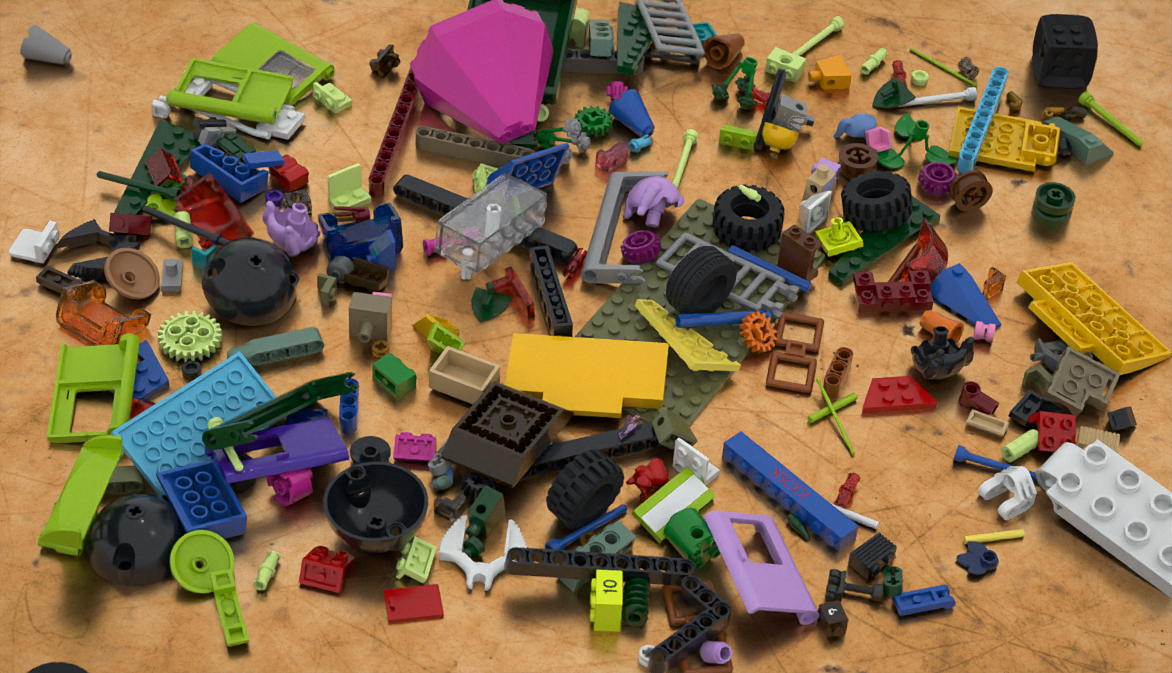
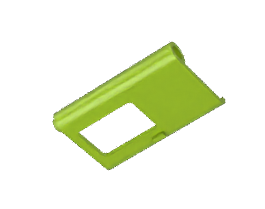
M191 58L177 87L167 92L166 101L169 102L170 106L274 125L292 88L293 76ZM194 77L239 85L232 101L185 93Z
M129 333L124 334L120 337L119 344L69 347L65 343L61 344L46 436L50 442H87L96 436L111 435L112 431L130 420L140 345L138 336ZM115 391L111 423L107 431L70 433L75 398L78 392Z

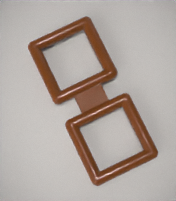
M782 312L783 314L777 323V333H775L777 340L774 341V344L786 347L785 353L772 352L766 385L811 393L817 360L805 357V351H819L824 320L817 317ZM786 320L816 325L813 344L782 339ZM778 360L809 365L805 385L775 380Z
M701 580L711 590L714 591L712 582L710 580ZM662 586L669 621L672 626L686 625L698 616L677 617L672 592L681 591V586ZM724 631L712 639H717L718 642H725L727 644ZM687 658L679 663L681 673L733 672L731 659L721 666L689 668Z

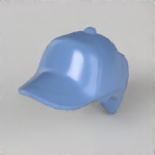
M858 113L852 118H844L838 123L833 137L839 138L846 133L852 137H864L866 139L865 131L877 128L876 119L873 115L867 113Z

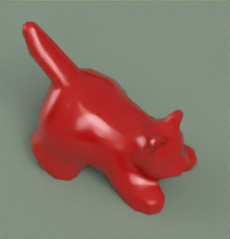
M654 458L647 466H638L633 476L626 481V484H635L643 494H646L647 487L652 489L661 488L670 481L668 479V470L661 459Z

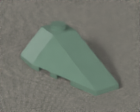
M1058 116L1043 121L1044 125L1054 123L1056 127L1060 128L1059 139L1067 137L1071 144L1072 153L1085 165L1109 157L1114 153L1093 133Z

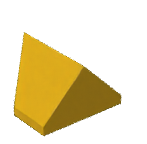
M428 313L424 318L412 325L426 337H428L435 322L455 335L460 332L448 320Z

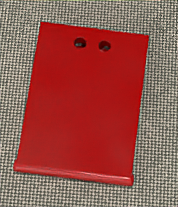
M438 584L383 590L388 623L444 617Z

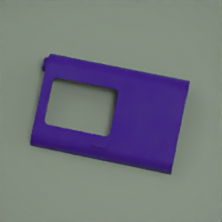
M329 417L258 430L247 435L248 437L250 435H258L259 439L250 443L232 446L236 453H245L282 446L285 452L241 461L243 470L240 472L236 471L232 462L228 461L224 448L209 450L205 447L206 456H210L211 460L215 459L227 484L350 460L348 449Z

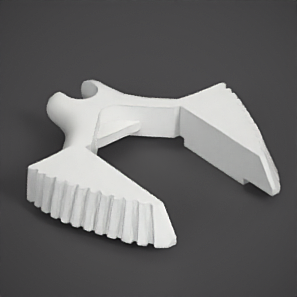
M463 515L460 517L461 519H457V522L453 523L454 525L442 537L438 550L439 560L453 562L460 566L466 574V585L469 589L472 590L473 584L480 581L485 584V591H488L492 586L494 577L505 570L504 563L509 549L513 547L527 548V545L524 542L525 539L522 532H520V528H517L518 525L515 524V521L509 519L504 556L497 558L491 563L473 562L463 553L467 526V515Z

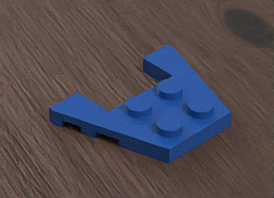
M144 340L139 345L138 359L141 362L137 364L132 403L135 405H140L169 386V379L147 340ZM104 390V391H103V392L110 391V392H112V393H115L114 390Z

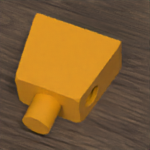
M841 55L817 61L815 71L808 72L809 81H818L822 89H850L852 74Z

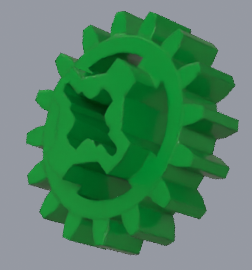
M590 105V108L583 107V110L579 109L578 113H575V119L580 123L581 132L588 133V136L593 134L597 137L599 133L604 135V131L608 133L609 129H612L613 116H610V112H606L605 108L599 109V106L595 108Z

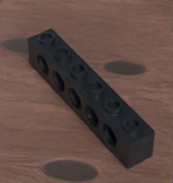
M548 245L531 247L529 249V267L550 335L572 337L573 322Z

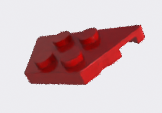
M911 376L872 378L863 404L862 413L936 408L937 401Z

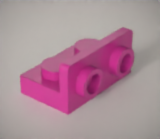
M409 432L395 434L393 459L430 462L435 455L437 439L431 434H421V436H414Z

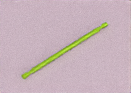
M910 48V51L915 52L917 55L923 57L924 59L950 72L951 74L966 81L967 83H970L975 87L978 86V84L973 83L966 77L940 64L939 62L924 55L923 53L916 51L914 48Z
M816 378L841 434L850 449L851 455H854L855 452L821 384V380Z

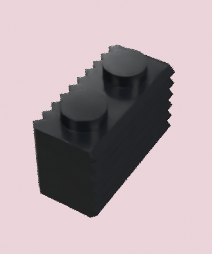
M878 532L850 553L848 565L866 579L871 577V575L876 576L886 564L891 565L894 562L897 546Z

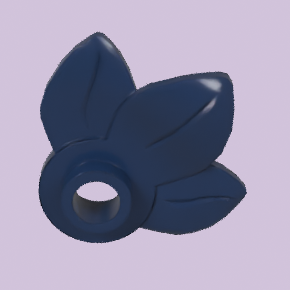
M968 541L969 552L957 555L956 557L958 562L965 567H969L968 572L974 575L983 574L987 570L995 569L999 563L998 556L994 551L988 550L985 545L973 541Z

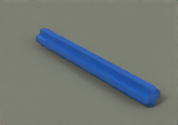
M734 245L728 249V252L784 277L785 283L795 285L804 292H808L811 288L812 283L747 251Z

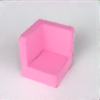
M880 126L865 131L867 145L876 152L893 148L891 132Z

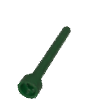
M98 171L96 174L100 179L166 195L170 201L178 202L181 198L182 189L179 187L164 188Z

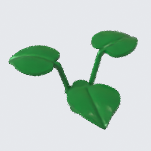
M909 113L902 116L894 127L895 132L899 136L909 137L902 150L898 154L892 148L877 152L878 162L881 165L890 169H898L905 163V160L900 156L913 139L915 141L925 139V150L927 151L925 158L929 163L942 162L950 166L956 164L957 160L953 156H948L949 153L939 146L932 145L929 148V135L927 134L930 127L929 123L924 120L915 122Z

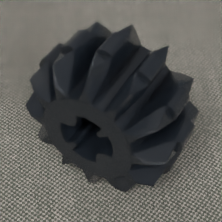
M468 472L467 476H463L460 484L463 499H468L469 504L474 502L485 485L495 490L494 481L477 473Z

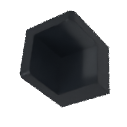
M1131 406L1107 413L1113 432L1137 425Z

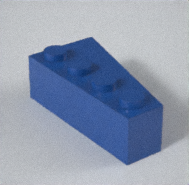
M207 144L191 150L190 168L240 203L261 193L268 187L269 171L249 169L246 164L239 162V158L225 156V152Z

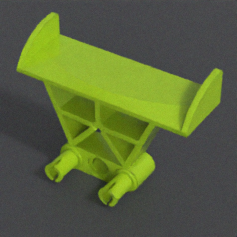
M113 435L96 436L83 444L58 500L53 504L52 513L45 529L38 537V546L53 548L58 553L78 557L82 554L87 543L89 529L98 514L99 504L120 457L124 455L122 437Z

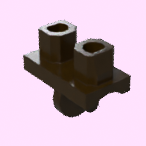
M389 44L385 49H380L377 52L378 58L372 59L369 62L371 70L378 71L379 76H385L391 67L396 68L400 64L399 55L394 53L393 44Z

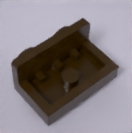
M355 257L352 262L354 270L348 274L345 273L343 281L348 282L352 286H362L367 288L368 291L377 292L387 285L389 267Z

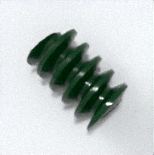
M644 578L629 579L623 586L621 618L626 624L639 627L648 621L651 586L650 582Z

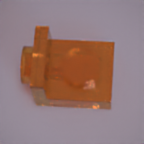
M995 267L989 268L988 278L983 285V295L987 299L1004 288L1006 275Z

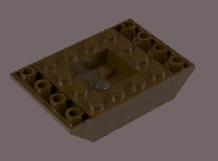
M494 381L452 428L442 453V459L514 488L571 419L574 412Z

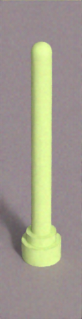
M839 16L834 17L827 28L793 52V54L801 56L831 32L841 30L845 25L843 19Z
M693 129L686 130L683 136L685 145L672 182L677 188L679 187L691 146L697 142L699 136Z
M219 417L210 419L207 424L208 429L223 423V420ZM232 446L224 448L235 470L238 472L242 471L243 465Z

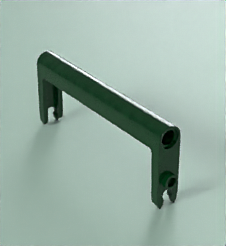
M345 372L311 380L205 431L202 434L203 444L209 450H217L253 442L259 439L258 435H250L249 437L247 435L318 400L348 394L357 390L360 387L359 385L353 384L348 386L346 378L353 377L355 373Z

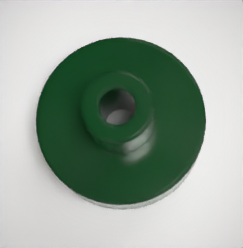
M470 536L463 543L465 549L463 553L468 557L478 558L485 551L482 542L474 536Z

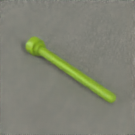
M1088 91L1081 94L1078 99L1080 104L1091 107L1136 145H1143V140L1094 101L1092 94Z

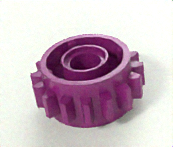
M942 162L929 163L924 165V169H920L918 176L919 185L931 195H946L949 193L952 182L957 178V172H954L951 166Z
M647 230L629 234L624 239L623 245L620 246L623 258L633 264H644L652 261L660 253L659 250L662 249L660 237Z

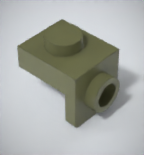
M319 273L317 276V288L321 290V305L329 306L331 301L335 300L337 283L336 277Z
M1041 365L1025 371L1022 384L1028 386L1034 383L1044 394L1052 375Z

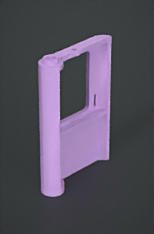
M712 511L704 516L749 614H753L758 610L797 613V618L802 625L812 624L819 618V612L771 516L726 511ZM732 523L754 525L755 530L761 534L775 564L751 562Z

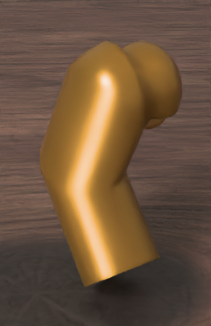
M1047 106L1042 112L1043 119L1048 120L1054 115H1063L1064 107Z

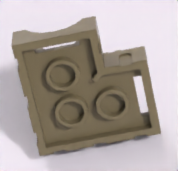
M1068 346L1060 357L1042 399L1056 401L1065 405L1071 411V414L1076 415V417L1083 411L1085 402L1088 406L1092 405L1102 410L1110 399L1120 373L1109 369L1104 364L1096 362L1087 355L1077 352ZM1108 380H1109V381H1110V382H1109L1110 385H1109L1108 391H1107L1106 395L1103 396L1102 393H1103V391H1104V389H1105V387H1106V384H1107V382H1108Z

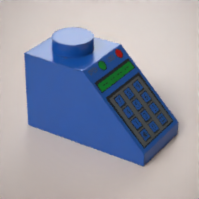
M391 230L385 231L370 245L369 255H366L367 261L387 266L389 271L395 270V240Z

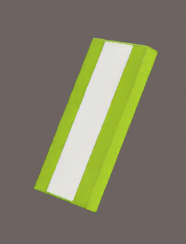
M687 466L638 506L631 514L660 544L666 539L664 528L673 514L690 507L695 508L699 512L716 495Z

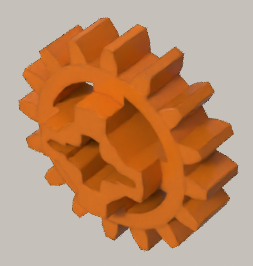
M756 311L742 318L743 324H740V327L743 331L739 333L744 336L742 342H747L746 348L752 347V352L757 351L760 354L770 351L775 346L774 341L777 340V337L774 334L777 333V330L773 329L775 323H770L771 317L765 318L764 312L760 314L759 311Z

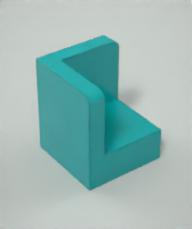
M214 244L208 250H200L193 247L191 249L192 265L204 270L208 260L218 249V246Z

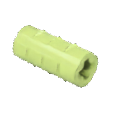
M179 211L175 213V218L191 224L188 212ZM174 226L177 246L182 249L191 247L193 245L192 233Z
M1035 429L1029 430L1003 446L1001 453L1004 459L1012 462L1030 450L1035 449L1038 446V431Z

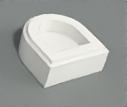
M153 100L152 116L167 118L171 112L170 106L165 102Z

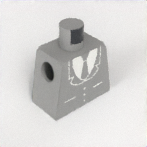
M781 94L772 124L800 132L802 125L812 127L815 117L806 114L807 104Z

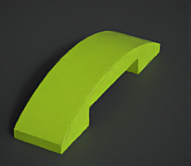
M232 569L210 573L218 615L227 646L248 643L249 637L245 622L243 621Z

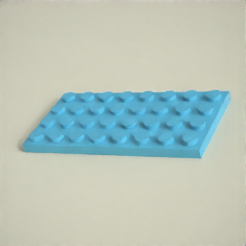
M239 351L112 431L111 435L122 437L124 453L159 497L163 498L166 494L156 477V473L211 460L210 456H206L205 446L202 441V434L209 430L207 424L210 419L219 417L223 422L228 421L275 398L276 395ZM278 420V421H276V422H274V423H272V424H270V425H268V426H266V427H264V428H262V429H260V430L268 429V428H270L271 426H273L274 424H276L277 422H279L280 420Z

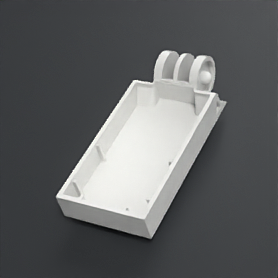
M1098 439L1093 444L1088 445L1085 450H1082L1073 443H1063L1035 473L1038 483L1050 497L1055 513L1172 598V492Z

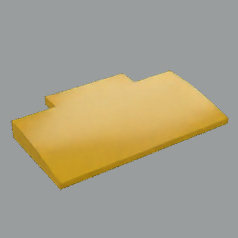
M1073 262L1022 270L1016 283L1036 300L1032 301L1028 308L1075 351L1083 354L1092 352L1109 369L1119 372L1120 375L1146 368L1172 356V351Z
M513 333L505 385L574 412V415L621 418L622 407L660 409L663 407L669 344Z

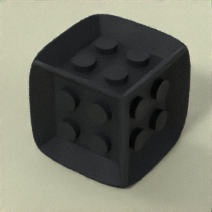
M1048 14L1041 16L1037 24L1032 47V63L1037 82L1042 86L1054 88H1082L1088 86L1094 73L1098 55V39L1093 21L1089 17L1072 14Z

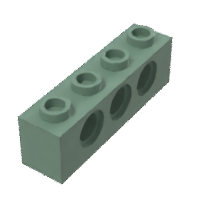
M589 19L590 56H611V51H615L613 25H610V20Z
M618 520L613 525L608 524L601 534L592 536L585 546H579L575 551L625 554L633 548L636 536ZM559 578L573 593L590 581Z

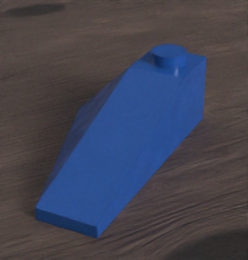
M960 263L944 269L931 283L932 298L941 306L945 304L952 309L951 312L956 315L958 313L967 318V322L974 326L976 321H981L986 325L990 323L996 324L995 329L1001 327L999 319L973 277Z

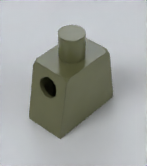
M667 407L658 409V416L652 421V425L660 444L674 450L675 440L678 438L690 446H694L698 442L682 416L669 411Z

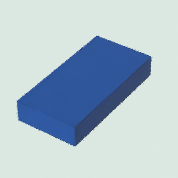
M278 150L243 154V160L249 169L284 165V159Z

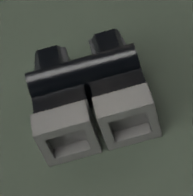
M195 117L192 127L195 129L193 136L201 145L216 146L218 139L225 138L231 132L236 134L237 130L233 127H226V120L217 119L216 117H210L205 120L201 117Z

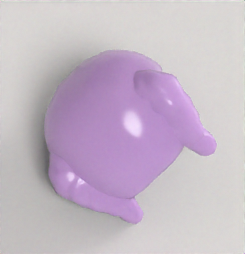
M661 176L646 177L639 181L629 192L623 218L629 219L635 212L641 216L648 211L645 224L648 227L657 228L659 227L660 216L664 213L665 205L666 208L672 205L675 208L680 207L684 203V197L670 180Z
M268 201L262 220L267 227L269 237L277 247L287 252L289 256L295 257L300 252H304L316 244L321 232L318 230V224L310 221L306 213L307 207L304 204L294 203L292 209L286 208L280 212L279 207H275L272 201Z

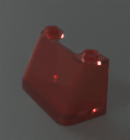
M210 172L174 198L178 205L175 207L177 211L188 212L192 225L211 233H218L230 241L251 237L255 234L230 196ZM198 236L200 238L198 243L203 249H209L214 245L210 240Z

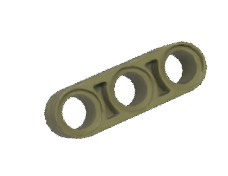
M134 465L117 466L104 495L139 493L144 488V477Z

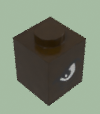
M840 601L819 604V618L817 620L825 637L839 636L846 633L849 619Z

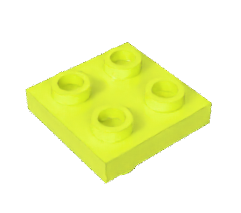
M836 217L837 223H835V218L831 220L832 227L815 231L816 238L822 242V248L828 257L863 247V240L851 222L843 223V219L840 217Z

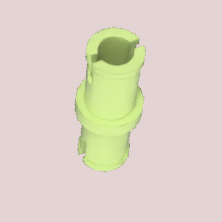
M880 48L874 55H870L867 61L860 66L861 73L868 75L870 71L877 68L881 61L887 57V50Z
M269 551L264 562L259 566V573L253 582L255 589L265 590L270 578L274 576L275 567L280 560V555L277 552Z

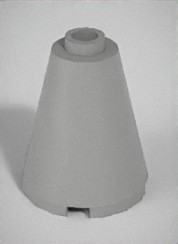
M32 25L28 29L27 33L30 34L27 38L24 37L20 49L21 57L61 65L70 62L72 58L70 48L37 25Z

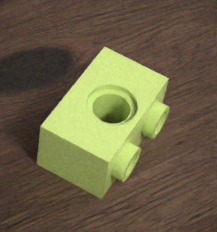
M775 47L766 59L765 72L776 75L777 70H786L785 79L796 83L805 72L806 58Z

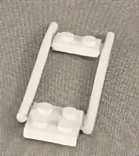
M194 77L185 93L204 96L211 89L212 84L236 93L239 86ZM166 96L159 97V101L169 104L166 101ZM286 104L283 105L274 125L259 123L256 126L257 129L222 115L192 110L209 118L225 119L230 127L268 140L271 136L288 140L306 120L305 113L294 111V106Z

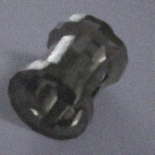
M964 57L958 63V69L965 73L967 79H973L979 74V68L972 64L970 58Z

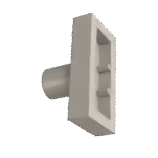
M172 258L163 260L162 292H181L183 260Z

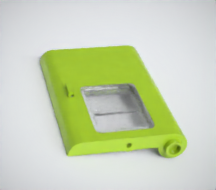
M256 23L249 24L211 59L212 62L293 76L292 88L284 103L291 106L313 88V83H318L322 79L328 81L335 74V68L330 63Z

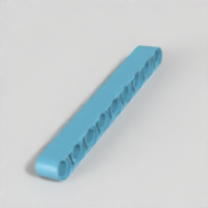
M996 67L991 73L959 154L957 170L962 174L974 169L1006 86L1008 70L1006 68Z

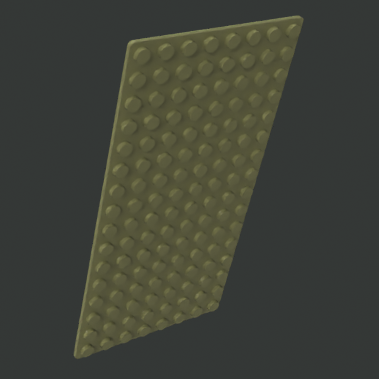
M697 199L660 240L662 249L659 250L658 256L650 262L639 264L640 269H643L641 274H630V276H642L645 282L621 284L574 337L668 343L650 325L649 321L640 314V311L634 305L637 299L653 300L669 312L668 316L676 319V316L681 314L668 303L666 298V285L672 273L657 266L656 261L683 233H689L728 251L730 247L726 246L725 242L722 243L713 231L714 205L702 199ZM782 235L771 247L767 249L762 248L761 251L757 252L751 250L749 253L777 266ZM685 241L666 262L675 266L695 244ZM817 250L815 251L813 262L815 269L821 265L826 256ZM734 263L738 273L742 266ZM750 270L731 292L740 296L759 274ZM765 278L747 300L756 304L775 281ZM778 292L769 300L773 303L779 302L784 304L780 312H783L791 302L785 295ZM726 299L713 313L752 310ZM772 316L770 323H774L776 318ZM740 324L686 327L687 330L692 328L711 342L713 349L726 353L728 355L727 359L731 362L737 361L740 364L752 349V347L746 348V341L742 342L744 336L739 333L743 331ZM669 346L663 407H667L669 411L682 416L688 426H690L734 371H693L678 356L676 351ZM622 407V412L644 423L652 422L658 416V409Z

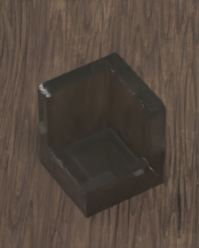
M459 493L454 500L447 497L444 499L436 497L434 499V513L453 523L456 522L466 511L467 496Z

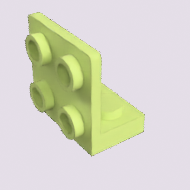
M359 163L328 175V203L333 209L334 206L362 207L371 203V196L362 188L361 165ZM335 210L336 212H350V211Z

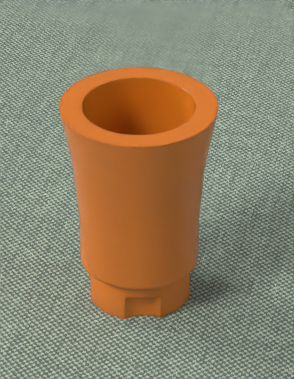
M926 310L923 313L919 323L921 327L932 334L935 327L943 326L949 330L947 339L952 338L956 343L961 338L964 330L963 323L949 319L931 310Z

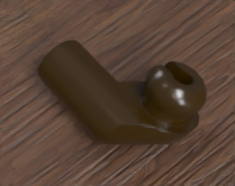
M1071 106L1063 112L1062 117L1064 120L1071 122V119L1075 116L1085 118L1087 110Z

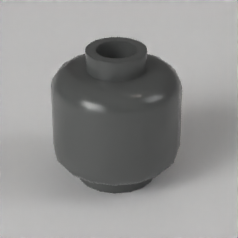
M337 256L326 269L327 275L336 277L337 284L345 283L343 281L344 274L352 272L354 264L345 256Z

